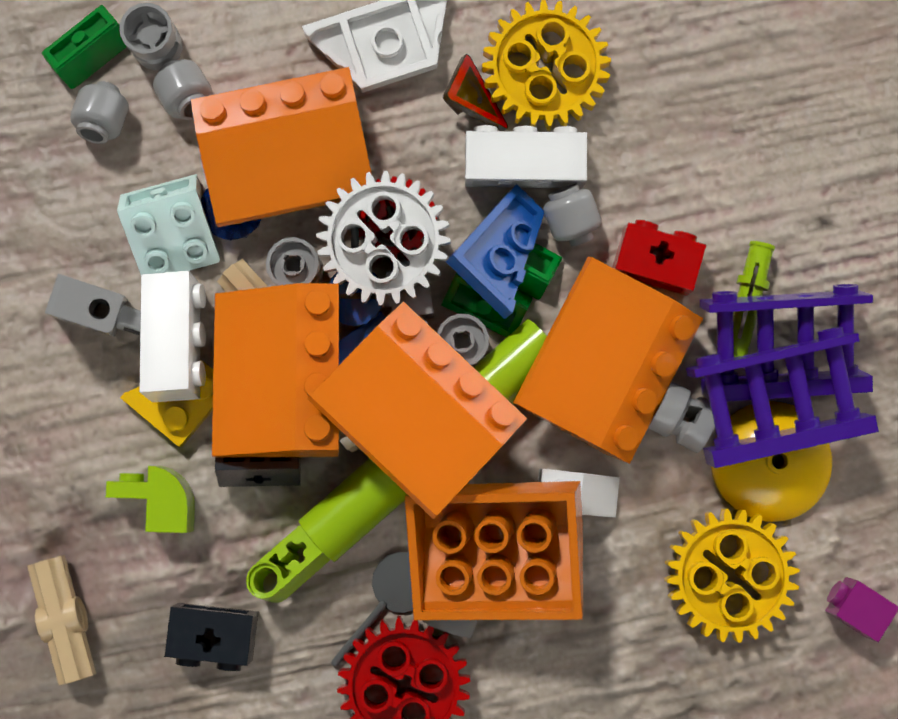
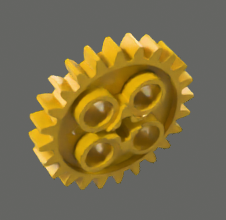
M541 0L540 8L537 11H534L531 4L526 2L524 15L521 16L515 9H511V23L502 19L498 20L497 28L501 34L496 32L489 33L488 41L494 47H484L483 56L492 61L482 63V72L493 75L485 79L484 86L485 88H497L491 96L492 103L501 100L505 101L501 112L503 115L513 109L517 111L515 117L516 124L521 122L526 116L530 118V126L534 127L537 125L538 120H544L546 129L550 130L553 119H558L561 126H567L569 114L577 121L582 119L583 112L581 106L590 111L594 109L596 103L591 96L602 98L605 90L598 83H607L610 74L600 69L609 67L611 58L600 55L607 50L608 42H596L600 36L601 28L588 30L587 27L591 16L587 15L581 20L576 19V6L572 7L566 14L562 12V1L557 2L554 10H548L546 0ZM547 32L557 33L561 37L562 42L557 45L547 44L542 39V35ZM527 36L534 40L537 50L525 40ZM519 52L525 54L529 62L523 66H516L509 61L508 57L513 53ZM540 57L545 64H548L550 62L553 63L552 72L546 66L542 68L538 67ZM575 64L582 69L583 75L578 78H571L565 74L563 68L566 65ZM555 80L566 89V94L560 93ZM535 85H543L549 89L551 95L545 99H537L531 94L529 89Z
M721 509L720 520H717L712 512H706L705 525L692 519L690 522L694 532L689 534L680 530L678 534L684 541V544L682 546L670 545L669 547L678 554L677 560L665 561L667 566L675 569V574L665 577L664 581L677 587V589L668 594V598L671 600H682V603L675 610L676 613L684 615L691 612L687 625L694 628L703 622L701 634L706 637L716 628L717 639L721 642H725L728 633L731 632L734 641L742 643L743 631H747L750 637L756 640L759 635L757 627L760 625L772 632L773 626L770 618L774 616L785 620L786 617L779 609L782 604L794 606L795 604L786 596L787 590H799L797 584L789 581V576L799 573L800 569L788 566L787 561L792 559L796 553L790 550L782 551L781 549L788 540L787 536L781 535L773 538L772 536L777 527L775 524L769 523L760 528L762 516L755 514L747 522L746 510L738 509L734 519H732L729 509ZM732 535L737 541V550L732 556L724 557L720 551V543L725 536ZM705 550L710 551L723 565L736 569L735 575L760 594V598L758 600L753 599L740 585L727 581V574L703 556V552ZM763 561L768 567V576L766 580L757 584L752 578V569L757 563ZM707 566L711 570L712 579L706 587L697 588L694 583V574L700 567ZM739 593L743 600L741 610L733 615L728 614L725 607L728 597Z

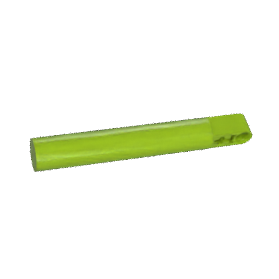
M527 319L473 368L514 405L513 401L547 335L534 322ZM369 458L299 519L300 525L250 568L246 577V585L249 592L253 596L271 603H279L286 600L330 560L336 562L403 503L406 493ZM301 547L305 549L303 551L305 557L303 562L298 561L300 556L297 551ZM275 572L277 584L272 591L266 593L263 587L264 579L268 574Z

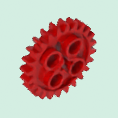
M401 616L397 617L395 628L390 629L388 623L383 619L380 621V633L377 634L370 627L365 629L368 639L366 643L357 638L353 640L352 644L358 651V654L345 653L343 659L352 666L351 668H341L338 671V675L347 679L348 683L338 686L337 693L349 695V698L340 706L341 710H354L349 719H407L403 715L402 709L411 702L419 703L425 709V715L422 719H452V714L464 716L465 710L457 701L470 699V693L461 689L460 686L471 682L470 675L458 672L467 665L466 658L454 659L453 657L460 649L459 644H452L448 647L445 645L448 632L444 631L436 637L433 635L434 627L427 625L425 630L419 629V620L414 619L410 627H405ZM391 646L400 647L406 654L405 662L399 666L389 665L383 657L385 649ZM428 664L437 665L443 671L442 679L435 684L426 683L420 676L421 669ZM376 666L397 680H402L404 675H408L411 677L412 687L432 693L438 697V700L432 702L411 688H406L404 693L397 691L398 683L396 681L372 673L371 667ZM373 684L382 685L388 692V698L382 703H372L368 700L365 690Z

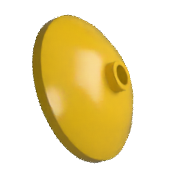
M769 401L774 425H778L780 431L794 428V421L798 420L795 406L783 402ZM751 404L730 416L733 433L738 434L739 440L755 436L754 430L757 429L753 405ZM826 443L781 453L784 464L780 469H776L772 465L773 456L719 468L711 466L713 480L724 500L736 511L738 509L746 510L747 517L751 518L755 514H759L762 516V521L766 522L790 520L811 509L824 494L832 471L830 445Z

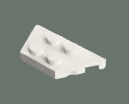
M381 0L304 25L302 28L305 37L338 69L350 68L353 84L364 93L437 69L447 0Z

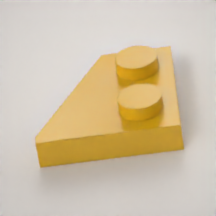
M201 359L200 361L205 366L206 381L204 386H200V399L152 403L139 392L140 386L123 393L120 397L178 447L184 446L213 411V368Z

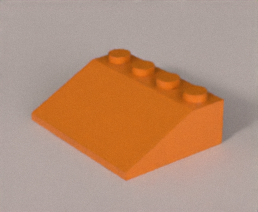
M349 67L191 99L196 137L217 227L324 206L327 201L339 203L341 198L337 193L338 188L343 189L349 194L353 191L350 179L354 178L363 186L366 185V173L370 172L372 175Z
M587 257L513 403L603 454L630 464L703 318L659 291L593 257Z
M295 283L215 293L212 457H338L339 429L308 400V397L339 366V284Z
M404 301L308 397V400L433 519L527 419Z
M580 481L466 484L434 519L408 494L405 495L414 620L583 619V518Z

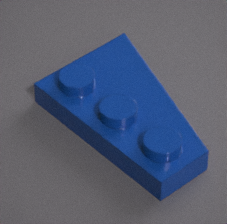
M517 184L507 192L446 260V263L504 319L513 313L516 304L514 297L518 286L523 282L526 273L524 266L529 252L534 248L544 216V210Z

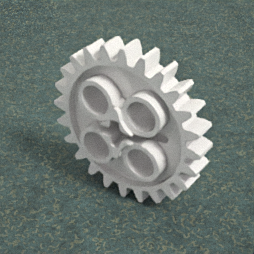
M388 171L383 172L381 182H375L371 173H366V185L363 186L354 178L350 179L353 191L348 194L343 189L338 188L337 193L341 198V202L339 204L331 201L325 203L333 212L332 216H319V221L328 226V231L317 233L316 237L327 242L328 246L321 248L317 252L320 256L331 257V261L323 267L324 271L332 272L337 270L339 273L334 278L333 283L341 285L348 281L346 294L350 297L358 289L362 290L361 301L363 303H367L372 294H376L380 306H384L387 295H392L393 300L398 305L401 304V292L407 291L413 299L417 298L414 286L419 283L424 288L429 289L430 284L426 279V275L430 273L440 276L441 272L434 263L436 260L446 261L448 259L445 253L439 251V246L451 244V240L448 237L441 236L439 232L448 228L449 223L444 220L436 221V217L444 211L443 206L436 205L430 207L429 204L434 197V193L429 191L420 196L421 183L418 180L409 188L406 187V177L403 173L399 175L395 183L391 182ZM386 199L393 201L396 204V211L391 218L380 220L375 217L374 209L378 202ZM360 211H364L385 234L390 230L393 231L390 239L410 261L409 266H403L383 244L377 248L374 246L378 239L359 219L358 213ZM354 227L362 228L366 236L364 243L358 248H348L344 242L346 232ZM415 229L423 233L424 243L417 250H407L402 246V237L405 232ZM381 257L390 258L394 265L391 275L384 279L376 278L372 274L373 263Z

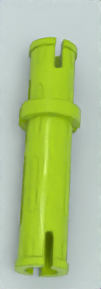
M750 241L743 274L738 275L736 282L740 285L737 297H748L756 266L759 268L752 296H762L763 291L768 290L770 282L766 279L772 253L775 250L774 245L760 241ZM757 310L747 312L740 339L738 338V333L744 311L733 312L734 357L748 354L756 325Z

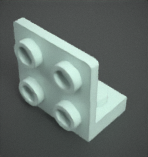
M197 174L120 195L117 213L141 275L190 271L216 264L220 261V255L201 203L202 187Z

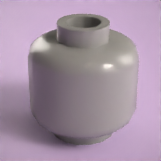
M191 60L167 61L161 66L153 81L156 96L165 111L174 118L194 119L191 99L213 94L211 85L204 73Z
M99 81L97 84H88L78 91L71 111V123L81 138L92 143L104 144L108 140H114L120 136L128 114L129 104L120 93L119 88L112 83Z
M573 184L548 195L550 201L544 205L543 210L555 240H569L571 246H577L594 238L592 231L600 226L601 217L590 190L580 189L578 184Z

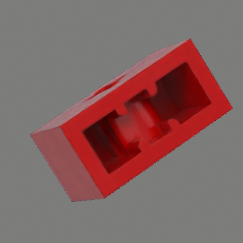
M636 220L635 224L628 222L622 231L612 268L646 285L684 296L692 293L695 288L706 244L696 242L697 236L691 233L674 231L672 235L658 231L659 226L649 221ZM657 247L663 249L662 256L668 258L661 264H657L655 262L656 256L651 254Z

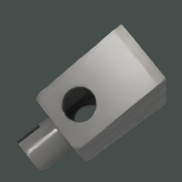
M62 274L57 275L45 310L46 314L114 337L118 329L139 336L141 332V311L126 306L128 299L124 295ZM100 304L110 307L109 314L105 318L95 316V310Z

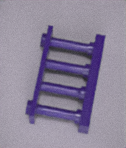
M857 284L833 285V291L748 297H737V292L717 291L712 293V299H700V308L709 313H717V354H721L722 360L734 357V311L757 310V352L774 349V309L797 308V343L814 340V307L837 305V327H843L844 333H854V304L873 303V295L858 290ZM854 343L842 345L852 394L873 392V376L858 369V365L854 364ZM814 352L801 354L810 396L835 395L830 371H819L818 367H814ZM774 361L761 363L768 399L793 397L788 373L778 374V370L774 369ZM734 370L721 372L727 401L751 400L746 376H738V372ZM704 378L701 379V394L709 400Z
M835 327L818 331V339L724 360H722L721 354L696 358L697 366L686 368L687 376L694 378L704 376L717 438L713 439L714 445L703 448L706 464L719 468L879 432L876 415L860 413V408H855L845 363L842 345L860 342L859 334L844 333L843 327ZM825 349L838 411L834 412L835 419L820 422L819 417L814 416L801 354ZM785 358L798 420L794 421V428L780 431L779 426L774 425L761 363ZM745 367L757 429L754 430V437L739 440L738 434L733 433L721 372Z

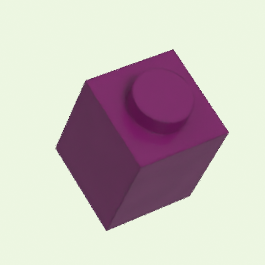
M845 577L843 582L838 581L832 587L827 596L829 605L825 609V612L856 632L878 643L898 612L896 604L860 581Z

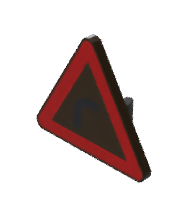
M465 54L461 57L443 94L444 101L457 115L464 112L488 125L497 127L499 131H505L508 129L506 120L496 102L492 103V95L489 89L485 88L484 80L472 58Z

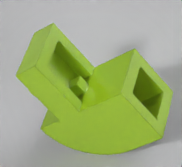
M148 466L147 482L144 481V474L119 473V481H106L105 498L147 499L145 532L189 533L194 531L195 498L193 491L186 479L173 469L163 466Z

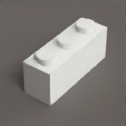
M480 125L474 127V131H466L465 187L513 188L517 184L520 188H564L578 184L579 188H583L587 181V132H577L575 127L561 126L554 128L553 132H537V128L534 126H517L513 131H498V128L495 126Z
M190 271L141 275L139 392L152 403L200 399V386L205 385L206 371L204 363L200 361V347L205 346L206 332L204 324L200 322V308H204L206 305V293L203 284H200Z

